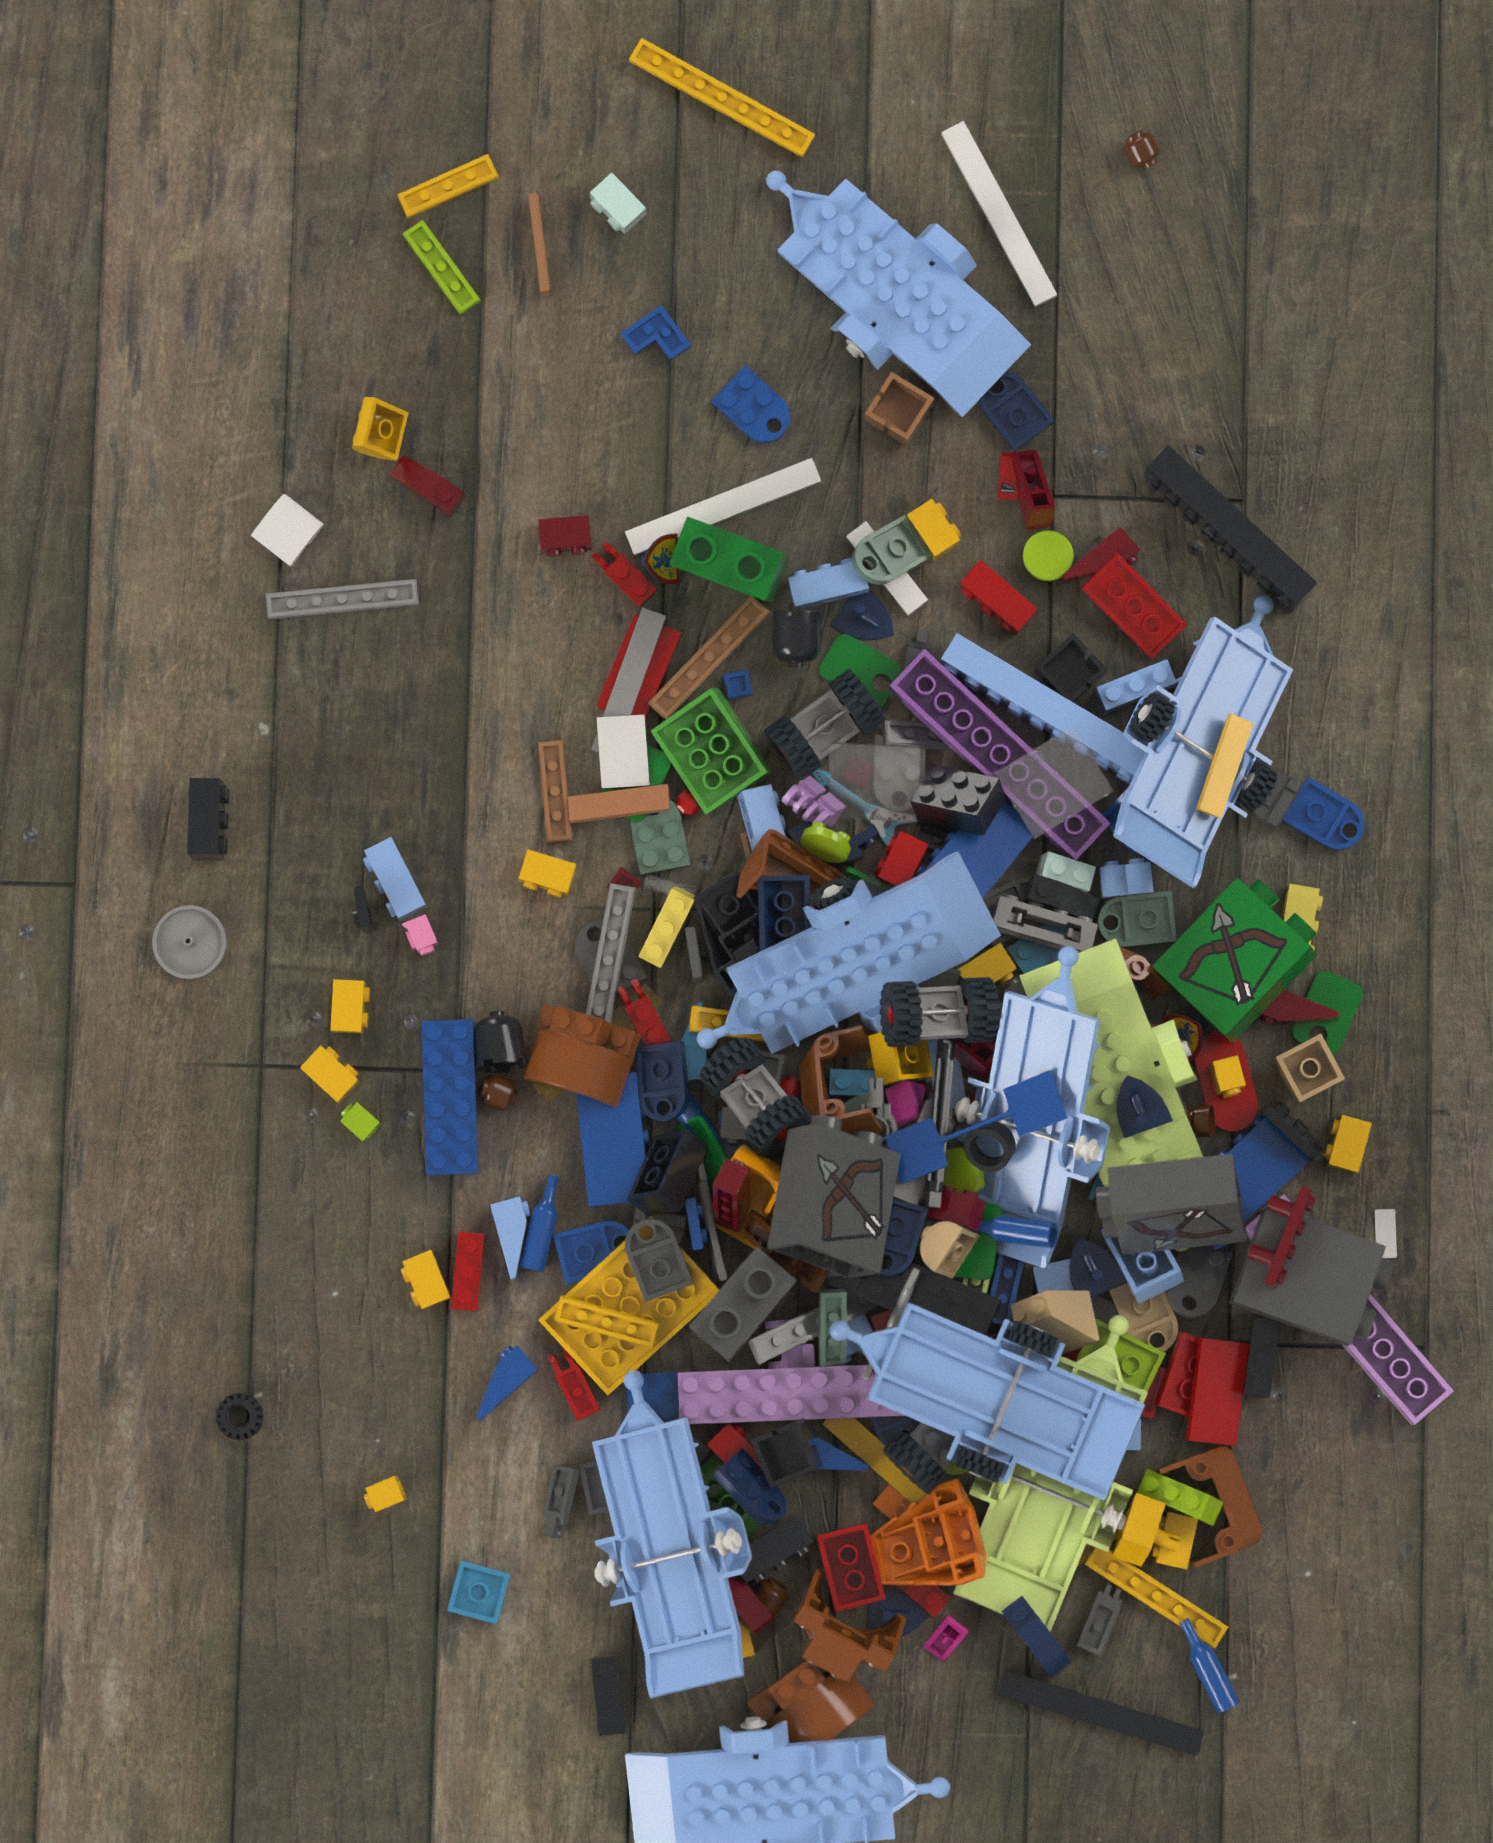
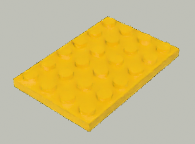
M644 1225L639 1229V1235L643 1239H650L653 1237L654 1231L652 1227ZM624 1240L564 1295L660 1322L653 1348L556 1322L554 1318L559 1301L538 1319L607 1395L623 1382L627 1372L637 1370L705 1308L720 1290L681 1246V1251L694 1282L690 1286L645 1302L626 1254Z

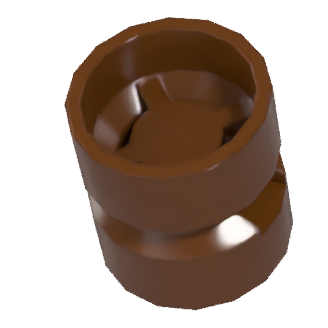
M1190 1104L1185 1105L1187 1117L1194 1134L1197 1137H1213L1215 1133V1111L1213 1105L1197 1104L1195 1108Z

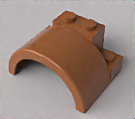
M543 1004L535 1027L538 1033L524 1073V1079L533 1083L540 1082L598 1100L607 1105L618 1107L641 1034L612 1025L594 1016L559 1006L554 1008ZM607 1044L610 1045L613 1048V1050L607 1049Z
M816 1569L807 1594L794 1618V1622L805 1629L810 1638L802 1657L807 1659L810 1664L819 1666L830 1672L835 1678L843 1679L846 1682L850 1680L859 1664L868 1663L873 1668H879L885 1672L896 1655L906 1617L897 1613L889 1623L874 1629H857L840 1622L830 1614L829 1608L824 1605L821 1596V1583L825 1572Z
M805 1659L747 1701V1704L757 1717L766 1722V1729H771L781 1721H787L789 1743L832 1740L866 1714L875 1705V1702L854 1673L848 1682L835 1678L831 1674L825 1678L822 1674L826 1671L825 1669L814 1666ZM780 1705L783 1710L775 1714L774 1710Z

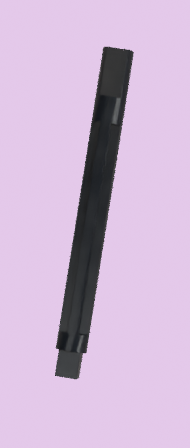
M956 1038L937 1039L931 1118H933L937 1132L941 1137L947 1136ZM947 1142L944 1144V1148H943V1149H944L945 1156H946V1145H947ZM944 1168L926 1175L924 1207L941 1208Z

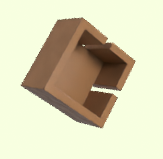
M891 372L879 390V396L876 395L865 412L864 420L883 432L887 428L889 436L907 446L933 406L934 397Z

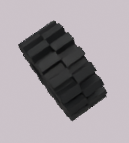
M236 1393L227 1396L220 1402V1406L216 1410V1423H218L219 1430L231 1439L243 1440L251 1438L262 1427V1420H264L262 1406L250 1395ZM238 1406L246 1408L250 1415L248 1423L242 1427L233 1425L230 1420L231 1411Z

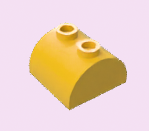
M365 397L359 412V420L353 437L352 448L368 456L397 461L409 412L375 397Z

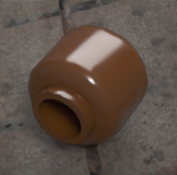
M1140 130L1125 139L1126 144L1123 150L1133 167L1143 166L1144 169H1147L1157 162L1155 157L1159 155L1160 148L1150 132L1143 133Z
M492 1074L482 1080L478 1097L481 1098L483 1105L504 1111L508 1108L509 1104H515L518 1091L514 1090V1082L511 1079Z
M773 1577L760 1580L753 1590L754 1594L772 1616L779 1614L788 1600L787 1587Z

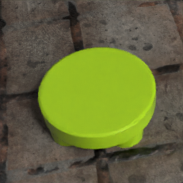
M1047 530L1034 534L1027 541L1023 550L1024 566L1031 577L1036 580L1045 582L1056 581L1062 578L1063 574L1071 568L1074 554L1070 542L1065 536L1055 531Z
M813 822L811 827L803 831L800 838L804 849L827 862H844L851 852L849 835L841 831L835 832L827 829L821 822Z
M964 1147L947 1150L946 1158L949 1166L944 1168L943 1185L954 1187L956 1192L962 1194L964 1189L976 1193L982 1190L985 1186L984 1171L976 1168L966 1158Z

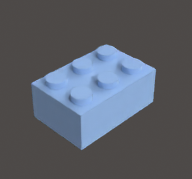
M1103 1229L1101 1230L1104 1242L1118 1264L1138 1304L1184 1282L1182 1272L1170 1250L1122 1255L1118 1237L1105 1238Z

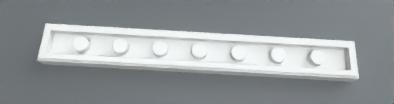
M962 121L941 132L944 141L1034 308L1057 297L1054 287L965 122Z
M810 458L627 530L625 535L634 556L646 552L651 544L662 535L677 533L679 539L687 516L710 525H715L819 484L821 479L813 459Z

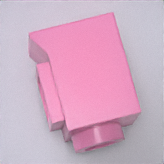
M426 914L402 923L403 927L408 930L405 933L413 951L417 949L421 956L435 951L434 947L438 945V942Z

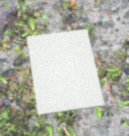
M645 716L597 717L602 788L650 785Z

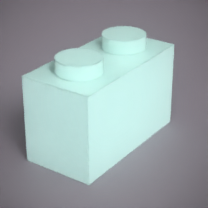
M610 173L590 192L592 200L590 204L598 213L603 211L609 219L607 221L615 231L620 229L626 234L647 214L646 207L613 173Z
M1047 852L1040 856L1036 874L1060 881L1086 893L1090 891L1096 867Z

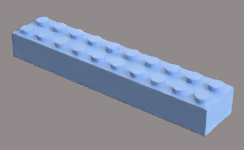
M956 633L942 656L940 664L955 678L957 677L965 682L963 685L974 693L977 690L986 695L985 699L996 706L999 703L1008 708L1007 712L1018 719L1021 716L1030 721L1029 725L1035 730L1041 732L1044 729L1052 734L1050 738L1061 745L1065 742L1073 747L1072 751L1083 758L1087 755L1094 759V764L1102 770L1107 771L1109 768L1117 773L1116 777L1122 782L1129 784L1132 781L1145 751L1131 743L1123 735L1122 731Z

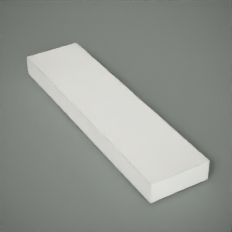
M865 521L848 534L846 538L855 549L858 543L864 537L873 533L874 530ZM864 560L869 568L873 570V563L869 560ZM908 573L887 584H883L907 616L928 601Z

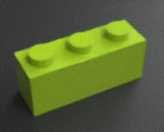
M1149 1469L1146 1470L1137 1490V1493L1164 1502L1166 1503L1165 1506L1214 1526L1223 1505L1222 1501L1211 1495Z

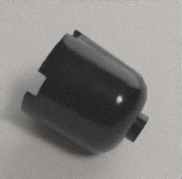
M788 610L772 611L773 653L777 659L789 662V667L802 668L804 667V662H811L817 658L821 646L822 612L799 611V616H794V612H788Z
M493 1011L489 1013V1017H485L477 1023L475 1027L477 1071L485 1068L486 1073L510 1072L511 1066L518 1065L519 1069L527 1066L523 1031L518 1019L505 1015L504 1011Z

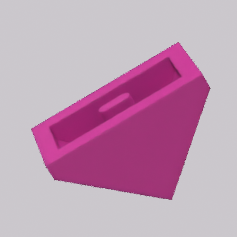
M906 1080L885 1089L888 1102L891 1103V1113L895 1117L898 1126L919 1118L925 1093L923 1084Z
M947 1614L923 1647L944 1662L969 1631Z

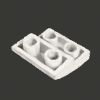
M283 494L265 515L251 536L289 566H292L306 546L311 544L324 524L289 496Z

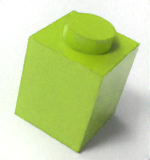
M358 1102L354 1106L350 1103L341 1113L343 1118L340 1122L364 1143L382 1125Z

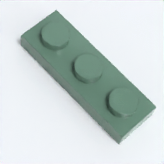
M845 1289L819 1290L820 1367L846 1366V1339L837 1341L831 1337L829 1331L834 1321L843 1320L846 1322L847 1292Z

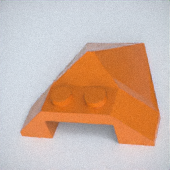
M959 1479L938 1485L930 1494L925 1495L918 1502L914 1501L905 1512L898 1517L895 1516L870 1535L882 1585H963L985 1577L987 1555L975 1509Z

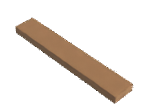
M750 596L648 702V705L664 720L671 717L770 614V611L755 597Z

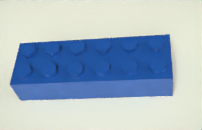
M473 1019L422 1021L426 1175H479L475 1022Z

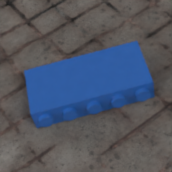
M1004 802L984 836L952 830L943 841L946 844L942 850L937 848L928 858L931 863L927 868L922 865L913 877L915 878L923 874L944 857L957 851L983 899L1032 841L1039 828L1007 802Z
M636 1072L629 1073L618 1107H613L576 1093L589 1208L630 1203L627 1198L647 1155L645 1154L644 1144H649L648 1129L642 1128V1119L646 1118V1114L639 1101Z
M1262 1115L1250 1124L1253 1129L1247 1135L1242 1132L1231 1142L1234 1147L1230 1151L1226 1152L1223 1149L1218 1154H1233L1239 1184L1244 1182L1252 1201L1253 1207L1243 1210L1244 1222L1311 1160L1270 1119L1264 1118Z

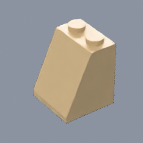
M1045 1290L1010 1305L1014 1322L1016 1320L1039 1328L1058 1338L1057 1342L1065 1344L1061 1355L1100 1341L1089 1291Z

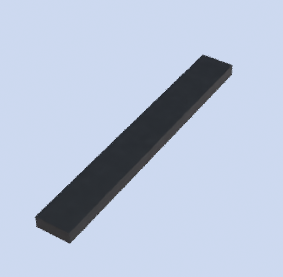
M1008 1670L1004 1672L998 1692L999 1696L1194 1756L1198 1755L1204 1734L1203 1730Z

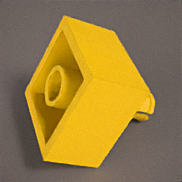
M882 1032L868 1036L872 1056L868 1057L866 1065L868 1070L875 1071L876 1078H884L883 1086L899 1084L906 1080L917 1082L934 1077L927 1040H920L915 1046L888 1047L884 1041L885 1035H882Z
M1136 1493L1125 1515H1127L1122 1530H1120L1112 1557L1142 1567L1153 1544L1176 1552L1181 1536L1159 1529V1523L1166 1503Z

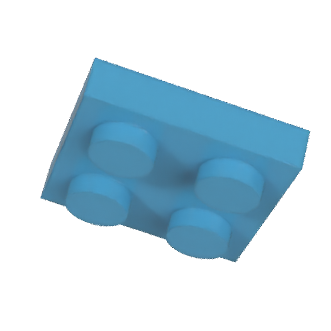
M460 1560L447 1611L498 1624L511 1574Z

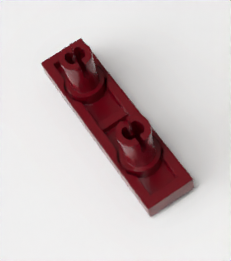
M1302 1186L1297 1200L1293 1203L1271 1195L1266 1209L1288 1217V1223L1278 1249H1275V1251L1253 1243L1250 1247L1247 1257L1269 1266V1272L1264 1282L1266 1286L1276 1289L1277 1285H1282L1286 1278L1287 1270L1284 1267L1287 1259L1292 1261L1297 1249V1246L1293 1245L1297 1235L1301 1236L1306 1226V1221H1303L1306 1211L1311 1212L1316 1197L1312 1196L1314 1192L1310 1188Z

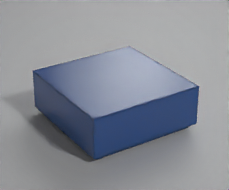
M748 670L723 674L728 700L753 696Z

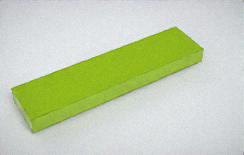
M421 220L402 234L460 316L481 302L478 295L424 220Z

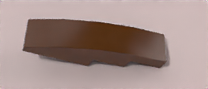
M751 1209L740 1226L739 1231L755 1247L761 1249L772 1260L777 1262L786 1272L796 1276L810 1291L818 1292L830 1271L768 1249L772 1222L756 1210Z

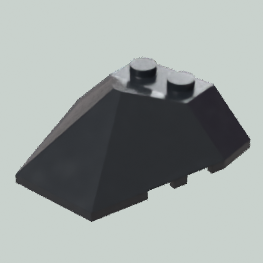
M737 870L694 897L714 976L728 997L737 992L727 972V967L737 963L731 952L751 938L754 939L760 948L758 890L749 889L741 898L736 896L740 872Z

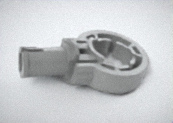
M875 1077L867 1078V1108H870L874 1114V1107H877V1114H874V1116L886 1124V1135L890 1134V1127L893 1128V1133L897 1132L898 1125L895 1117L891 1114V1103L885 1104L884 1117V1078H876V1088ZM860 1103V1110L866 1109V1103ZM881 1144V1147L888 1148V1144Z

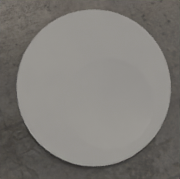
M193 905L181 906L166 913L156 925L152 938L153 952L158 963L169 974L186 980L199 979L212 973L221 964L227 949V936L220 920L207 909Z

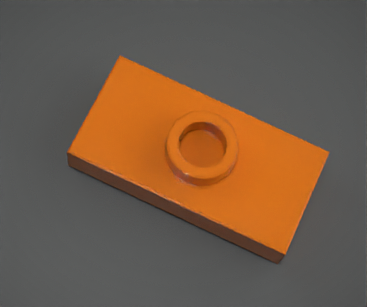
M890 1484L872 1503L890 1520L895 1516L901 1515L911 1505Z

